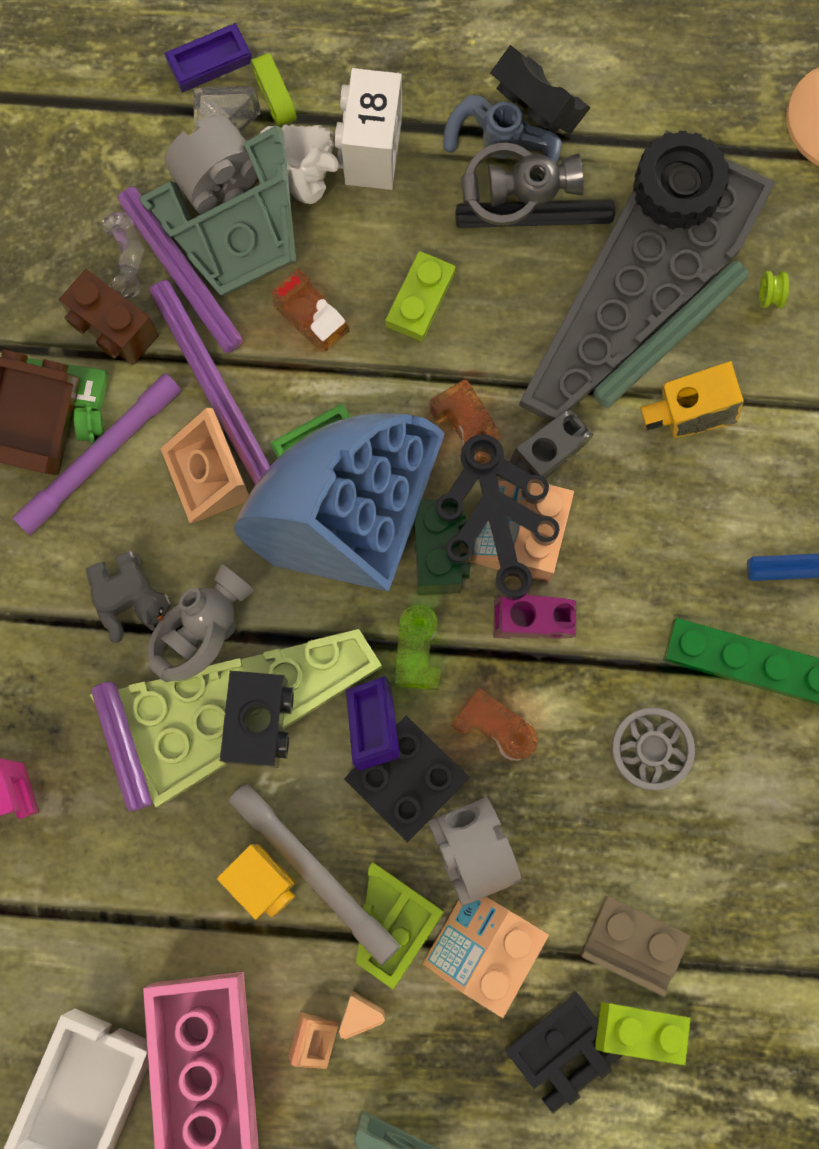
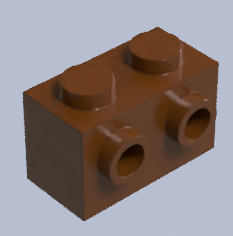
M87 269L79 275L58 299L67 312L64 319L81 334H85L88 331L97 338V345L113 358L119 355L132 366L159 336L147 314Z

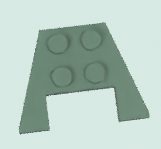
M274 126L244 142L260 184L192 219L178 185L171 181L139 197L141 203L147 210L154 213L162 223L163 229L170 237L176 239L188 253L187 257L221 296L232 294L296 262L285 139L282 128Z

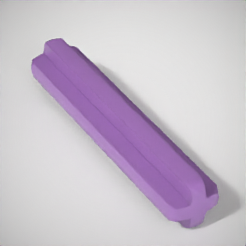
M112 681L98 684L92 688L91 692L126 809L128 811L144 809L151 805L152 799L117 685Z

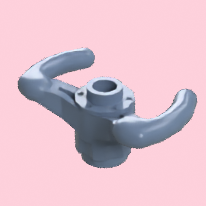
M469 95L455 107L447 120L444 129L443 148L449 153L457 149L458 133L465 118L474 116L483 129V144L485 148L497 143H512L526 150H542L544 155L551 158L555 164L558 162L562 144L558 135L552 131L537 128L526 123L522 110L511 102H499L492 106L482 96ZM499 154L493 157L505 159L512 156Z

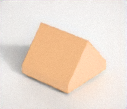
M352 991L339 1030L341 1039H348L384 1024L386 1016L384 1009Z
M300 1011L288 1055L290 1064L295 1067L327 1069L339 1023Z

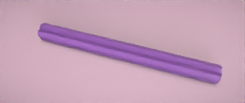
M162 280L151 286L150 293L254 485H256L270 465L169 281Z

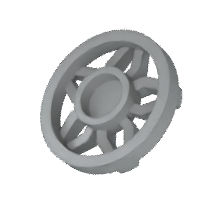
M644 708L633 712L618 725L612 739V757L617 770L629 783L641 789L651 791L663 790L678 784L689 773L694 762L695 743L690 729L681 718L665 709ZM644 716H660L668 721L660 724L656 731H654L653 724ZM635 719L646 728V733L643 735L638 733ZM674 724L676 726L668 739L662 732ZM629 725L631 736L637 741H628L620 745L622 734ZM680 733H682L685 740L686 756L678 748H672L671 745L677 741ZM633 748L635 749L636 756L633 758L621 757L620 752ZM671 754L681 761L683 766L670 764L668 760ZM640 761L641 764L638 768L640 779L633 776L627 770L624 763L634 765ZM661 765L667 770L678 771L670 780L658 783L662 774ZM647 766L654 768L650 783L647 782L645 769Z

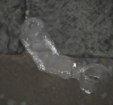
M116 211L107 215L102 222L105 233L115 237L121 251L118 268L121 269L120 274L113 279L111 288L119 294H122L125 289L123 297L129 299L135 297L141 289L140 282L135 275L140 267L144 247L130 216L126 212Z

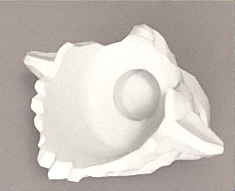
M284 124L282 130L285 139L289 191L299 202L315 203L326 190L323 179L326 177L327 171L336 172L339 166L337 157L332 154L334 147L332 136L334 133L330 131V128H322L321 125L297 127L293 124L290 126ZM267 126L260 132V134L274 126Z

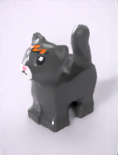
M128 551L115 557L119 567V573L115 576L110 577L105 562H100L86 568L87 578L91 586L92 602L101 623L108 629L110 641L113 643H119L124 634L123 627L116 618V615L134 606L137 618L150 630L154 631L155 625L164 619L166 610L171 606L166 593H159L151 588L147 576L141 569L142 560L139 554H136L134 551Z

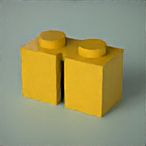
M261 844L250 845L217 878L255 920L266 914L271 919L275 915L277 916L295 898V895L290 890L298 883Z

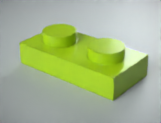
M419 251L385 320L386 327L423 342L455 276L456 266Z
M601 1002L595 1050L685 1065L691 1018Z

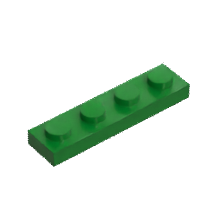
M680 618L673 620L663 661L819 705V658Z

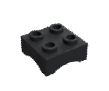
M509 45L490 72L492 76L500 81L496 89L513 103L516 104L517 102L525 109L530 106L531 108L526 114L544 129L548 128L555 134L559 129L571 134L591 108L583 100L572 96L564 88L551 86L544 75L542 67L529 56L525 58L512 45Z
M406 715L396 725L400 758L362 771L355 767L344 780L408 843L470 777Z

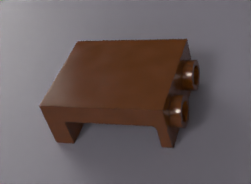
M2 349L0 357V463L44 474L59 475L81 378L67 373L68 365L43 359L42 366L40 367L28 364L27 355Z

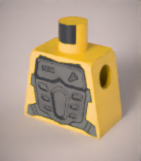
M729 361L665 383L662 389V401L641 406L640 411L646 431L669 425L673 438H679L737 424L744 400L732 362Z

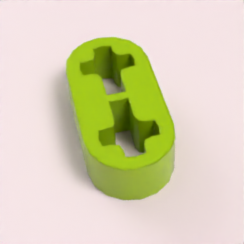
M267 53L251 59L250 63L255 79L276 126L283 127L284 124L288 125L296 122L297 116L292 100L271 54Z

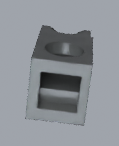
M568 410L516 447L509 462L531 475H541L547 479L549 475L566 463L568 458L582 449L594 434L572 410Z

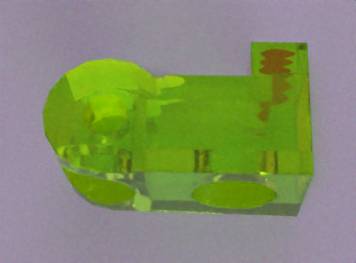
M421 604L412 605L401 615L395 676L396 688L437 691L439 689L440 667H428L429 648L431 642L435 639L438 626L437 616L428 606Z

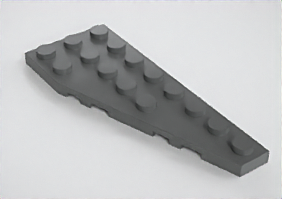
M724 158L725 162H728L729 165L728 176L730 178L719 206L711 218H706L703 224L699 226L696 224L691 226L690 229L684 230L682 228L668 229V226L662 224L659 226L649 216L646 217L642 213L641 206L637 205L635 201L636 193L633 191L523 394L519 406L550 422L564 412L572 410L738 255L775 182ZM671 164L661 174L662 187L673 197L688 198L696 194L700 189L701 179L699 173L688 164Z

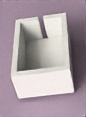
M73 1009L61 1015L4 1149H115L149 1066L147 1039L123 1028H119L110 1034L111 1023L78 1009Z

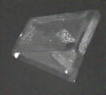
M252 86L194 88V132L200 129L196 122L206 117L220 115L227 117L241 133L261 113L257 91Z

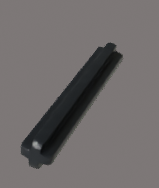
M612 199L549 201L546 204L536 206L526 218L511 225H494L482 220L471 210L468 203H459L455 208V222L459 228L610 224L615 217V204ZM492 202L478 203L486 211L497 215H509L526 206L522 202H503L492 207Z

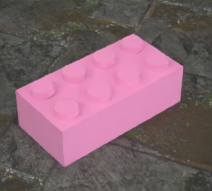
M244 972L160 981L143 988L155 1149H259Z

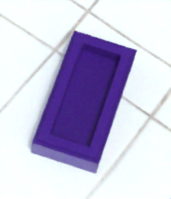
M236 23L164 53L182 93L251 64L250 60L252 59V54Z
M383 676L347 689L346 697L352 764L359 771L400 758L391 682Z

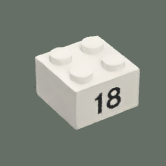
M352 68L350 85L343 84L341 90L340 109L344 111L343 122H337L335 131V148H338V168L344 169L345 185L392 190L402 123V74Z

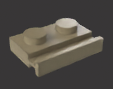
M605 895L580 956L665 997L670 980L675 975L691 935Z

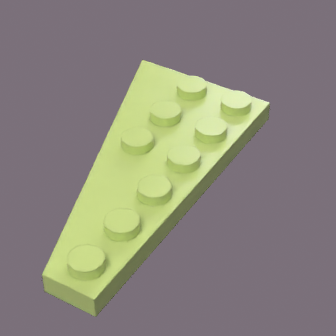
M356 629L311 640L308 643L289 648L263 652L264 654L244 659L238 658L209 665L196 676L182 681L164 682L162 679L131 684L129 687L118 689L148 790L155 807L163 806L228 765L220 762V752L230 670L277 674L286 677L288 680L287 687H294V702L292 714L284 713V730L382 668L381 663L360 630ZM256 709L248 718V727L252 732H261L270 723V713L266 709Z

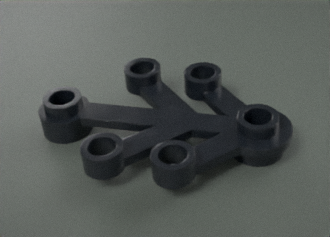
M485 434L475 435L469 438L461 449L460 459L464 469L448 494L438 499L436 505L437 515L442 521L447 523L457 521L462 515V501L478 479L483 497L458 536L448 541L446 555L454 564L462 565L467 563L472 557L473 544L489 521L500 565L495 580L496 589L502 597L508 600H518L529 592L532 585V574L527 566L519 563L517 560L507 518L531 531L535 542L544 546L556 541L560 528L554 518L549 516L542 517L500 492L497 476L519 487L523 498L531 504H538L545 500L549 491V484L543 476L531 475L504 459L503 447L494 437ZM480 451L486 452L490 456V461L480 464L476 462L474 455ZM531 483H538L542 486L543 493L538 496L531 495L527 490V486ZM446 502H453L457 505L458 510L455 514L447 515L442 511L441 506ZM542 524H547L552 527L554 534L549 538H544L539 535L537 528ZM457 543L464 544L468 549V553L463 557H457L451 552L452 546ZM509 576H516L521 581V587L517 590H510L505 585V579Z

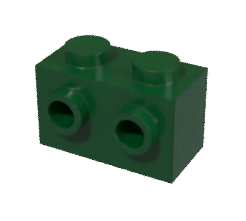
M438 499L421 500L414 519L418 595L460 593L462 579L470 578L469 561L465 564L457 565L452 563L446 555L448 541L458 536L466 523V512L462 511L461 517L453 523L444 522L438 517L436 512ZM446 502L441 506L442 511L447 515L455 514L458 510L457 505L453 502ZM460 543L453 545L451 548L452 554L457 557H463L467 554L460 553Z

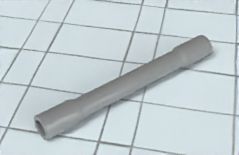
M248 783L233 793L229 803L253 829L259 831L352 930L354 937L381 966L384 965L399 950L401 945L375 917L369 915L276 817L274 810Z

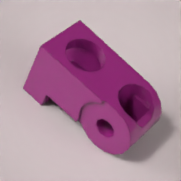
M499 595L494 600L493 638L543 637L564 639L576 637V601L567 598L525 595L518 600H508Z

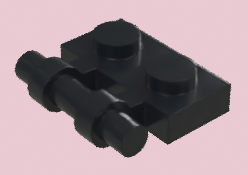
M575 990L504 1048L533 1089L537 1088L548 1078L554 1084L555 1088L542 1098L552 1114L566 1103L570 1106L581 1098L578 1094L598 1076L602 1079L613 1071L610 1066L623 1056L595 1050L592 1041L597 1037L599 1020ZM581 1051L587 1058V1061L566 1077L560 1068Z

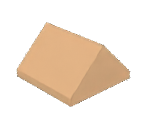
M205 408L160 448L190 523L201 521L243 504L249 496L213 408Z

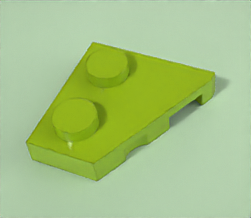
M372 862L368 870L369 881L366 903L363 909L369 915L375 917L401 947L381 966L359 942L356 964L394 990L445 911Z

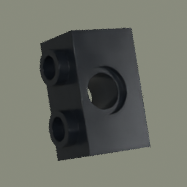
M230 670L220 762L279 768L280 758L287 759L290 734L283 731L284 713L292 714L294 687H287L288 680L284 675ZM256 709H266L270 713V723L261 732H252L248 727L249 715Z

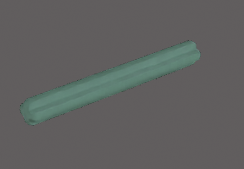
M732 261L601 382L594 390V398L603 407H610L745 282L749 274L748 270L740 262Z

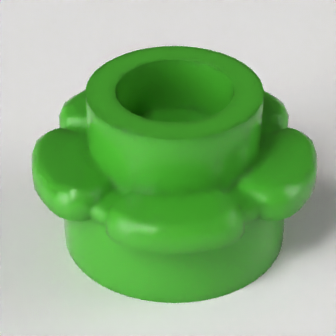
M87 403L86 407L74 408V425L77 441H90V444H93L96 441V436L104 434L101 410L93 411L91 403Z

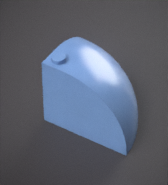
M373 413L338 420L315 430L286 450L262 475L238 515L234 525L235 533L245 545L275 567L389 592L445 433L437 425L425 418L396 413Z

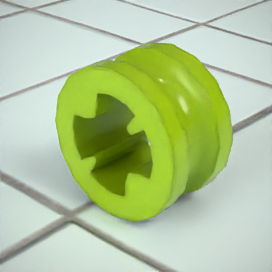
M764 271L759 286L760 307L768 308L770 304H775L776 308H784L789 294V276L787 271H780L776 276L771 271Z

